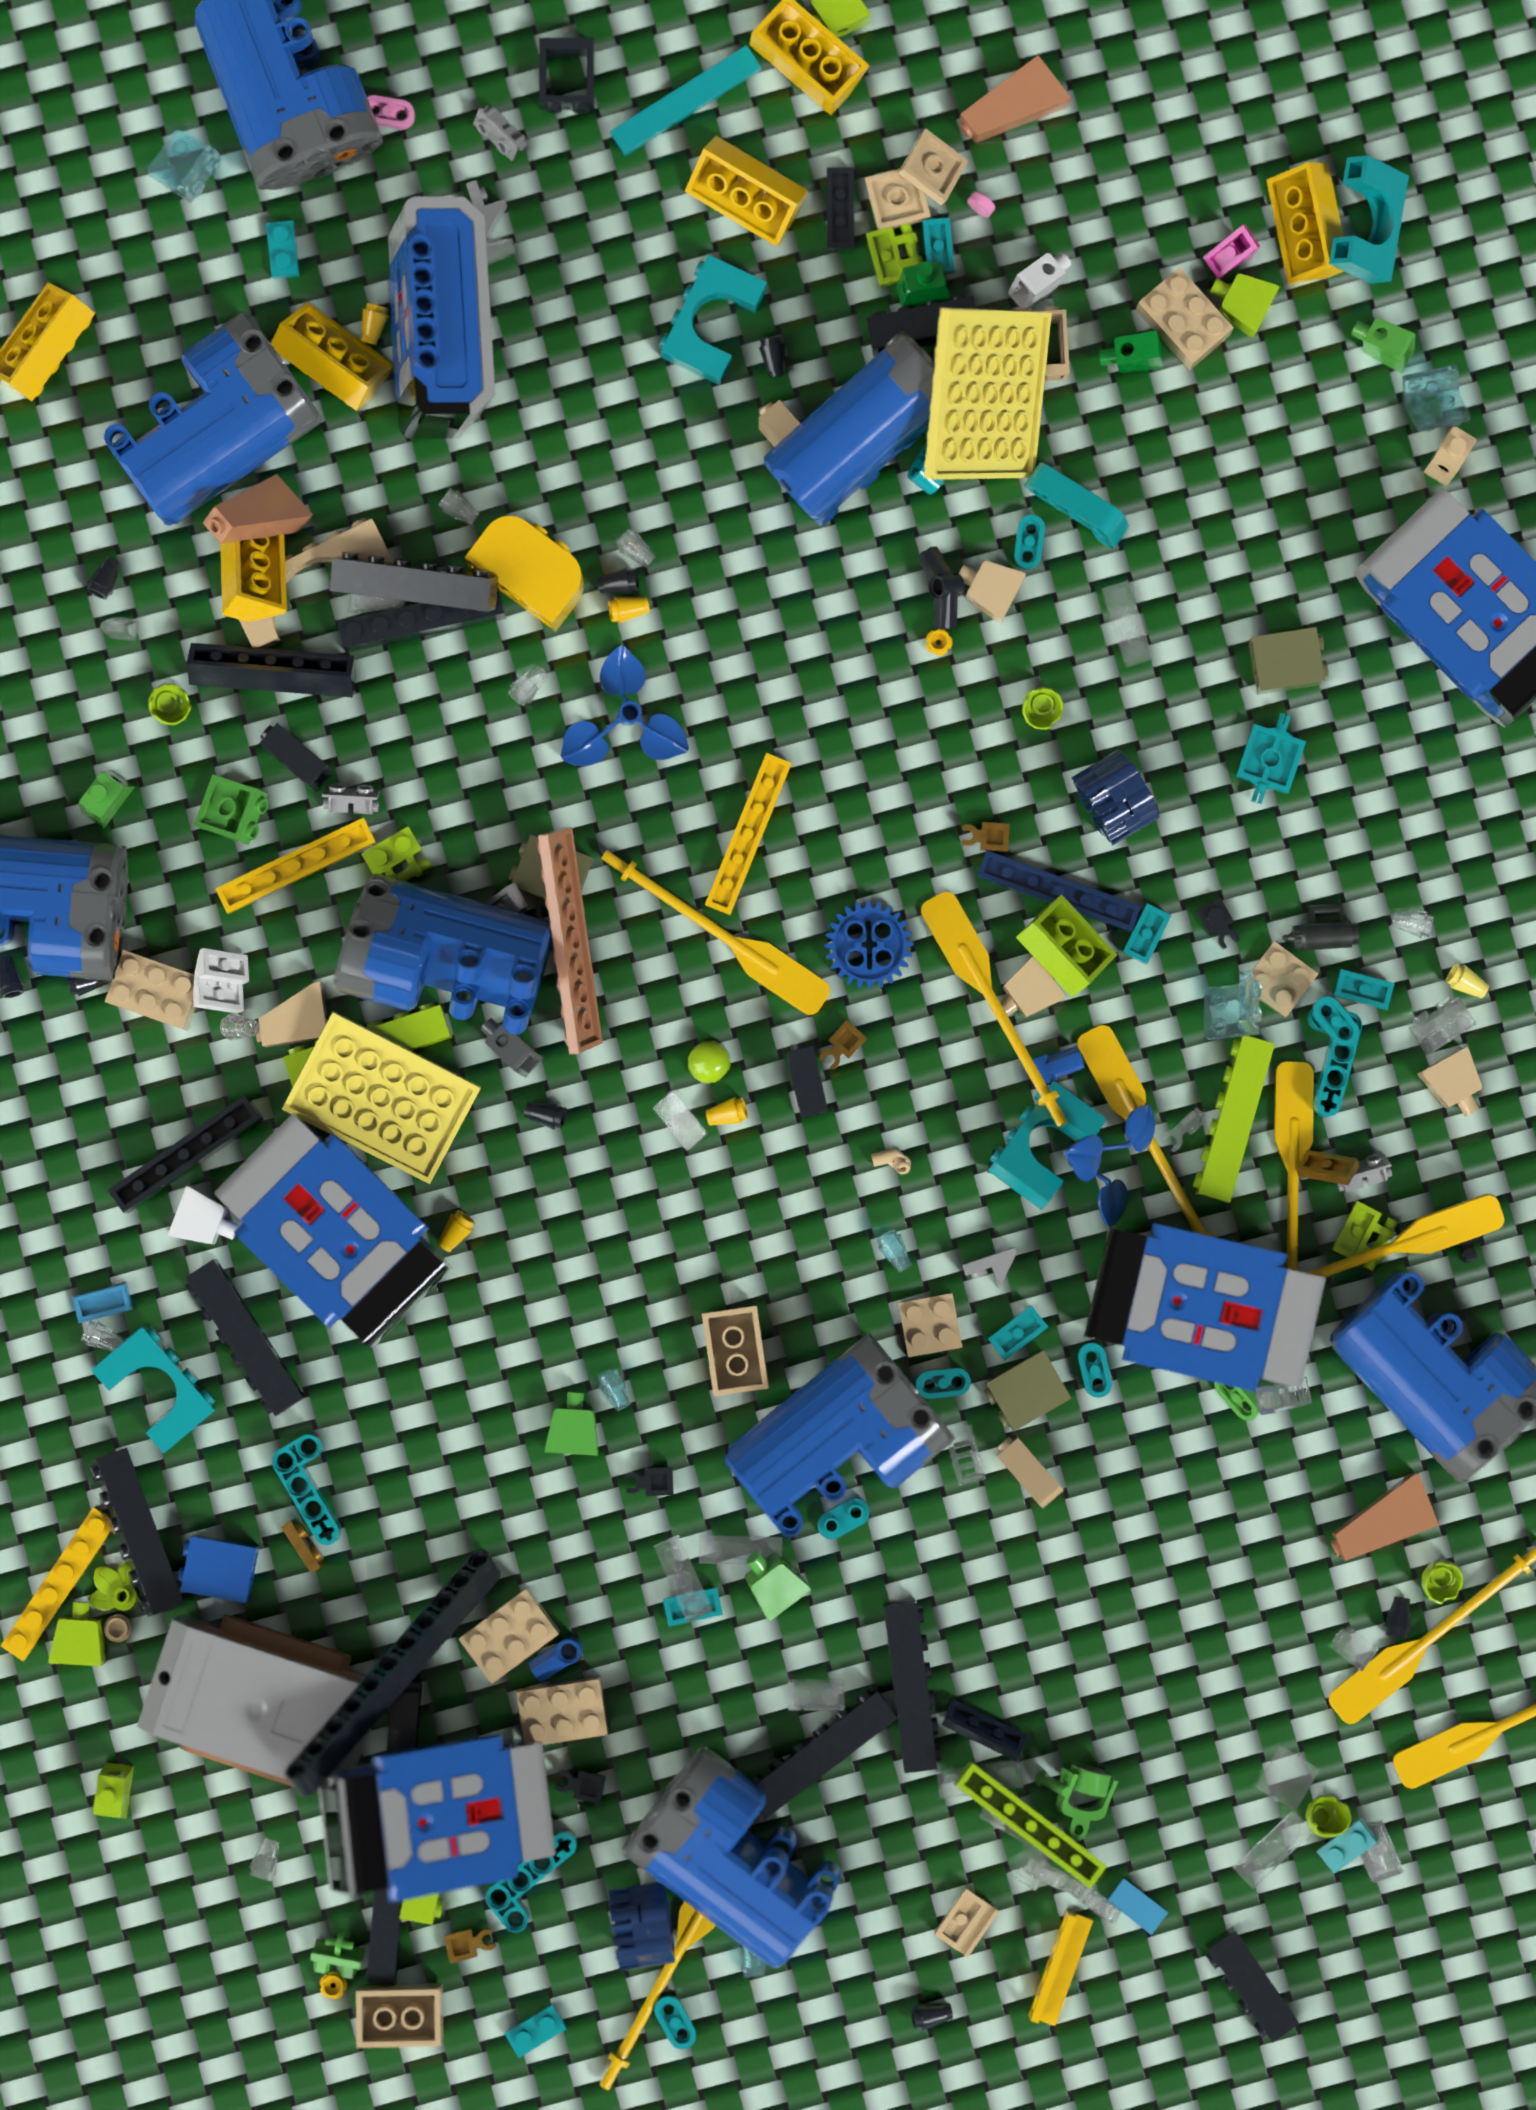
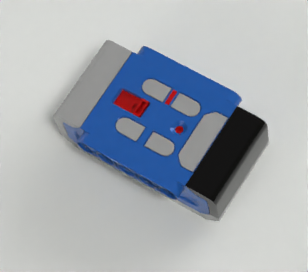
M411 197L405 203L388 236L390 264L388 285L394 388L398 400L399 429L402 435L409 439H459L477 420L495 396L485 216L465 197Z
M1440 488L1357 568L1354 574L1364 590L1433 663L1487 717L1505 728L1536 700V562L1485 510L1480 508L1471 516L1448 491Z
M292 1113L214 1192L243 1222L234 1231L235 1235L325 1325L331 1328L340 1319L368 1347H375L452 1269V1266L422 1236L429 1229L428 1226L333 1132L324 1139L311 1125L295 1113Z
M1154 1223L1150 1237L1109 1227L1084 1337L1125 1346L1122 1356L1124 1361L1256 1392L1259 1378L1301 1388L1326 1278L1286 1269L1285 1264L1288 1255Z
M501 1734L377 1755L372 1757L373 1763L338 1769L331 1775L322 1777V1786L318 1789L330 1890L357 1895L387 1889L389 1901L408 1900L516 1878L519 1876L517 1863L555 1855L544 1751L541 1741H524V1739L503 1740Z

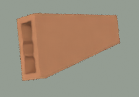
M1037 55L960 114L959 122L961 124L959 128L967 138L972 137L975 143L1061 111L1070 105L1071 96Z
M276 474L214 506L203 524L222 544L297 533L302 530L313 514Z
M1413 1472L1408 1474L1333 1531L1334 1540L1330 1542L1335 1555H1340L1346 1561L1439 1526L1419 1473Z

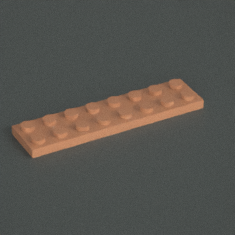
M565 827L538 835L537 849L542 861L541 877L546 888L545 905L550 916L549 929L554 944L553 960L557 965V988L561 993V1015L565 1021L566 1028L565 1043L568 1046L569 1054H580L602 1044L603 1040L572 827Z

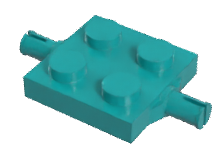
M1280 713L1276 728H1265L1256 724L1252 726L1236 777L1250 781L1256 786L1251 799L1253 803L1257 800L1256 804L1262 805L1266 790H1276L1285 794L1289 793L1306 741L1295 738L1286 732L1291 716L1287 715L1285 717L1284 713Z

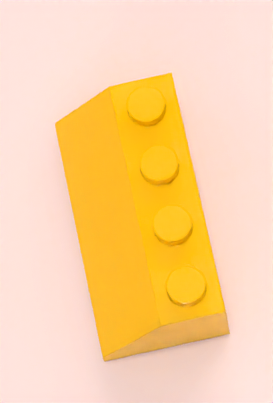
M782 0L751 34L750 46L829 115H832L848 98L869 68L868 63L795 0Z
M715 136L703 148L684 192L777 247L798 215L809 191L718 136Z
M1307 162L1267 179L1288 285L1329 278L1344 272L1329 264L1333 238L1344 237L1329 164Z
M47 283L0 349V381L21 396L33 401L43 391L44 384L49 377L58 370L60 362L66 353L73 349L75 341L81 332L90 325L91 318L95 312L73 294L51 283Z
M309 302L280 323L271 342V346L274 347L282 358L288 360L299 368L301 372L310 376L322 385L324 389L336 395L346 405L356 411L373 397L393 370V364Z
M284 535L220 543L222 615L250 622L285 614L287 611Z

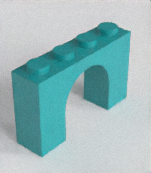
M1369 155L1347 158L1343 185L1361 193L1367 199L1372 211L1373 224L1367 241L1355 235L1334 237L1329 261L1330 265L1370 284L1391 282L1409 179L1408 175Z
M708 254L705 262L700 260L694 273L697 278L693 286L690 284L687 286L682 298L685 300V303L681 310L676 309L671 320V324L674 326L670 334H664L659 348L662 349L661 356L663 359L721 385L732 363V355L705 343L697 336L692 325L694 315L704 303L714 299H725L756 313L766 293L767 282Z
M1053 1081L1048 1088L1051 1092H1058L1059 1097L1056 1099V1102L1068 1123L1058 1128L1046 1106L1040 1107L1038 1102L1033 1108L1028 1105L1019 1118L1023 1121L1020 1127L1013 1126L1004 1138L1008 1141L1005 1148L1002 1149L999 1146L989 1159L993 1164L988 1171L1040 1210L1049 1203L1064 1181L1034 1158L1029 1145L1031 1131L1039 1127H1053L1077 1142L1086 1136L1097 1135L1107 1121L1105 1117L1056 1081ZM1037 1092L1034 1099L1038 1101L1041 1096Z
M143 1324L96 1363L91 1371L109 1391L131 1372L142 1367L159 1368L172 1378L177 1391L176 1402L168 1412L147 1428L146 1434L164 1454L215 1411L216 1406L213 1403L216 1399L206 1388L203 1391L195 1383L198 1381L197 1377L189 1368L184 1370L177 1362L180 1358L171 1347L166 1349L159 1340L162 1337L152 1326L147 1328Z

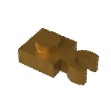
M982 822L981 830H977L975 826L970 824L963 825L962 830L971 831L973 838L962 840L961 844L972 846L976 842H981L980 850L1008 852L1010 824Z
M846 1020L828 1040L834 1045L833 1048L824 1050L820 1054L819 1059L823 1060L826 1055H832L835 1058V1062L830 1066V1069L834 1070L840 1063V1056L844 1054L849 1059L867 1037Z
M472 1928L445 1934L444 1939L450 1964L478 1957L477 1948L486 1951L494 1949L496 1946L495 1942L488 1944L483 1940L484 1935L492 1933V1928H484L478 1935H473Z

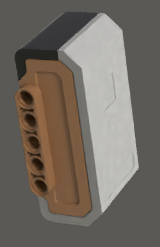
M179 1615L171 1622L137 1727L151 1735L181 1744L180 1748L189 1753L293 1787L285 1776L288 1765L359 1685L366 1674L349 1669L352 1656L238 1617L224 1615L221 1625L217 1626L190 1616ZM372 1728L336 1770L361 1765Z

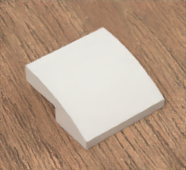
M206 948L200 949L194 975L193 1007L231 1013L244 1011L243 984L249 982L248 955Z

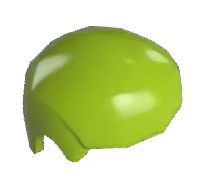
M162 684L156 687L148 699L150 714L163 725H177L184 721L191 711L187 692L176 684Z
M1036 687L1024 697L1022 713L1026 722L1033 728L1047 730L1061 719L1063 701L1060 694L1051 687Z
M715 1040L699 1043L688 1056V1070L696 1080L702 1083H715L719 1081L731 1066L729 1051L725 1045Z
M1437 1560L1430 1563L1423 1571L1421 1585L1430 1600L1443 1604L1446 1600L1456 1599L1458 1592L1463 1586V1574L1457 1564L1448 1560Z
M1332 1795L1314 1798L1308 1804L1305 1815L1310 1830L1323 1838L1342 1835L1349 1829L1352 1819L1348 1805L1341 1803Z

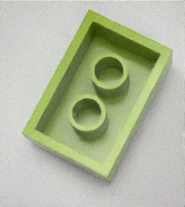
M1062 894L1045 907L1016 936L1071 998L1088 986L1117 956L1115 951Z

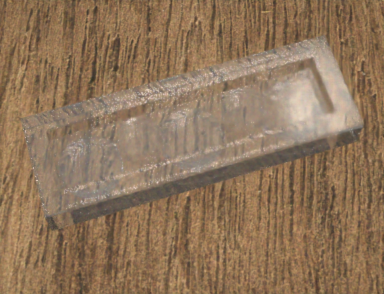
M1129 581L1102 588L1101 591L1126 668L1152 660L1153 656Z
M674 1536L654 1545V1549L686 1622L711 1612V1606L680 1536Z
M699 1535V1563L747 1564V1558L754 1552H760L765 1559L773 1553L782 1558V1537Z
M1011 1759L974 1764L1007 1790L1023 1788L1019 1759L1017 1761ZM966 1766L936 1770L940 1799L967 1795L953 1784Z
M1292 1810L1233 1868L1254 1889L1313 1832Z

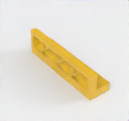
M1066 1909L1028 2014L1030 2021L1038 2024L1039 2021H1043L1056 2026L1093 1923L1092 1918Z

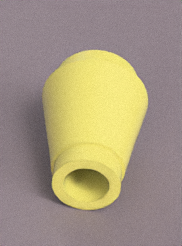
M1458 963L1455 964L1446 978L1450 988L1475 997L1477 996L1480 999L1485 996L1489 989V984L1485 983L1483 979L1465 964L1462 966Z

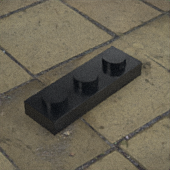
M827 168V251H854V168Z
M954 1699L950 1702L941 1724L1014 1761H1017L1020 1757L1027 1738L1026 1734Z

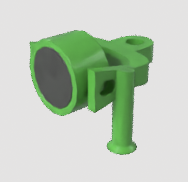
M1072 1763L1070 1770L1062 1768L1060 1782L1048 1776V1773L1044 1770L1039 1771L1035 1776L1037 1786H1045L1058 1793L1056 1808L1059 1812L1063 1813L1058 1820V1828L1076 1841L1086 1836L1090 1821L1101 1820L1105 1817L1118 1781L1111 1778V1773L1082 1763ZM1072 1790L1097 1796V1804L1090 1808L1071 1806L1069 1798Z

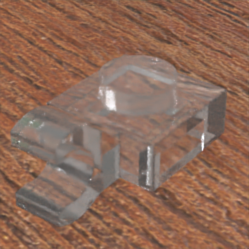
M1197 1107L1194 1108L1172 1130L1164 1133L1161 1140L1165 1141L1170 1136L1174 1137L1176 1144L1170 1150L1172 1152L1177 1151L1182 1145L1183 1134L1187 1131L1190 1134L1194 1133L1203 1124L1200 1119L1204 1114Z

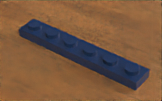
M987 850L977 874L978 878L1047 903L1053 902L1062 894L1079 914L1128 932H1132L1141 908L1140 905Z

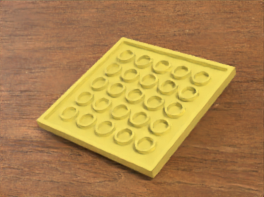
M941 308L938 322L939 331L924 478L935 480L1030 477L1036 468L1051 312Z

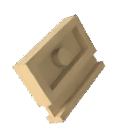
M965 1887L935 1930L934 1935L968 1958L999 1913V1910Z

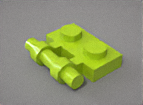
M910 223L901 225L902 235L896 237L892 226L866 233L880 288L898 283L902 270L905 267L916 266L923 262V258L919 256L916 246L918 242L917 236L912 231ZM898 247H906L907 259L901 260Z
M409 826L361 853L373 874L382 875L385 873L388 877L402 881H408L414 876L418 878L423 875V871L432 867L427 857L419 862L415 860L414 856L423 850ZM407 861L410 867L395 874L393 868Z
M1356 1201L1331 1250L1348 1258L1387 1244L1389 1240L1392 1241L1395 1235L1393 1231L1398 1222L1388 1218L1384 1226H1381L1377 1222L1382 1213ZM1372 1232H1375L1379 1236L1373 1248H1370L1366 1244ZM1383 1257L1364 1263L1363 1267L1373 1271L1377 1262L1380 1263Z

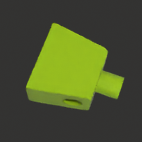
M862 0L810 1V10L813 17L836 37L843 36L870 24L871 14Z
M1238 273L1232 285L1217 278L1210 293L1224 300L1219 312L1226 320L1249 337L1254 338L1280 286Z
M74 1601L72 1617L59 1618L48 1663L103 1666L106 1664L102 1619L89 1618L90 1602Z
M106 1762L98 1775L93 1814L127 1819L134 1766Z

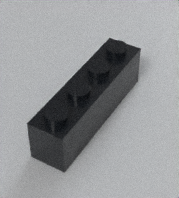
M957 295L951 298L950 301L940 302L939 300H933L920 307L903 306L895 312L878 311L871 314V317H866L873 357L885 349L888 342L902 331L908 334L919 347L936 345L941 308L976 309L974 297Z
M1233 1926L1205 1945L1209 1950V1953L1205 1956L1214 1969L1220 1966L1226 1975L1221 1979L1230 1992L1234 1990L1238 1992L1242 1999L1237 2002L1247 2016L1252 2013L1258 2022L1254 2024V2027L1263 2039L1268 2036L1273 2043L1300 2024Z

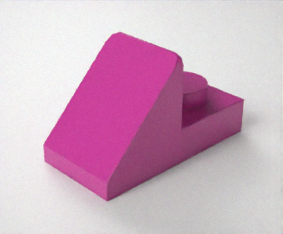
M1244 224L1203 258L1215 276L1221 279L1242 262L1252 259L1260 245Z

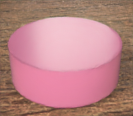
M974 192L967 201L977 214L988 218L995 210L993 202L980 192Z

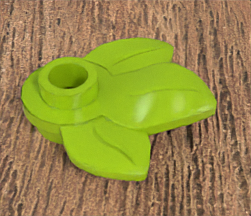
M123 1562L117 1571L109 1567H97L95 1569L94 1583L98 1590L88 1597L93 1607L101 1611H110L114 1608L120 1611H128L136 1605L138 1593L128 1577V1571H131L128 1562ZM125 1592L127 1594L126 1600L121 1602L120 1595Z

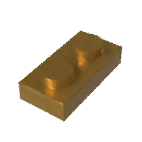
M1307 1150L1296 1170L1299 1177L1349 1185L1359 1168L1357 1158Z
M293 1519L281 1527L310 1573L323 1566L321 1560L324 1557L316 1545L311 1547L306 1539L309 1534L301 1522L296 1523Z

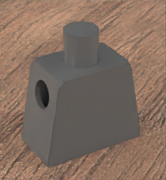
M493 1018L488 1019L481 1027V1031L489 1037L485 1043L513 1071L525 1078L544 1058L519 1034L506 1032L502 1024L499 1025Z

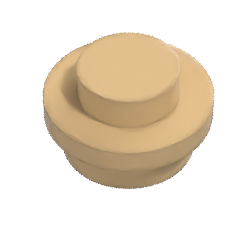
M122 1614L112 1615L104 1624V1633L113 1642L126 1640L132 1632L131 1621Z

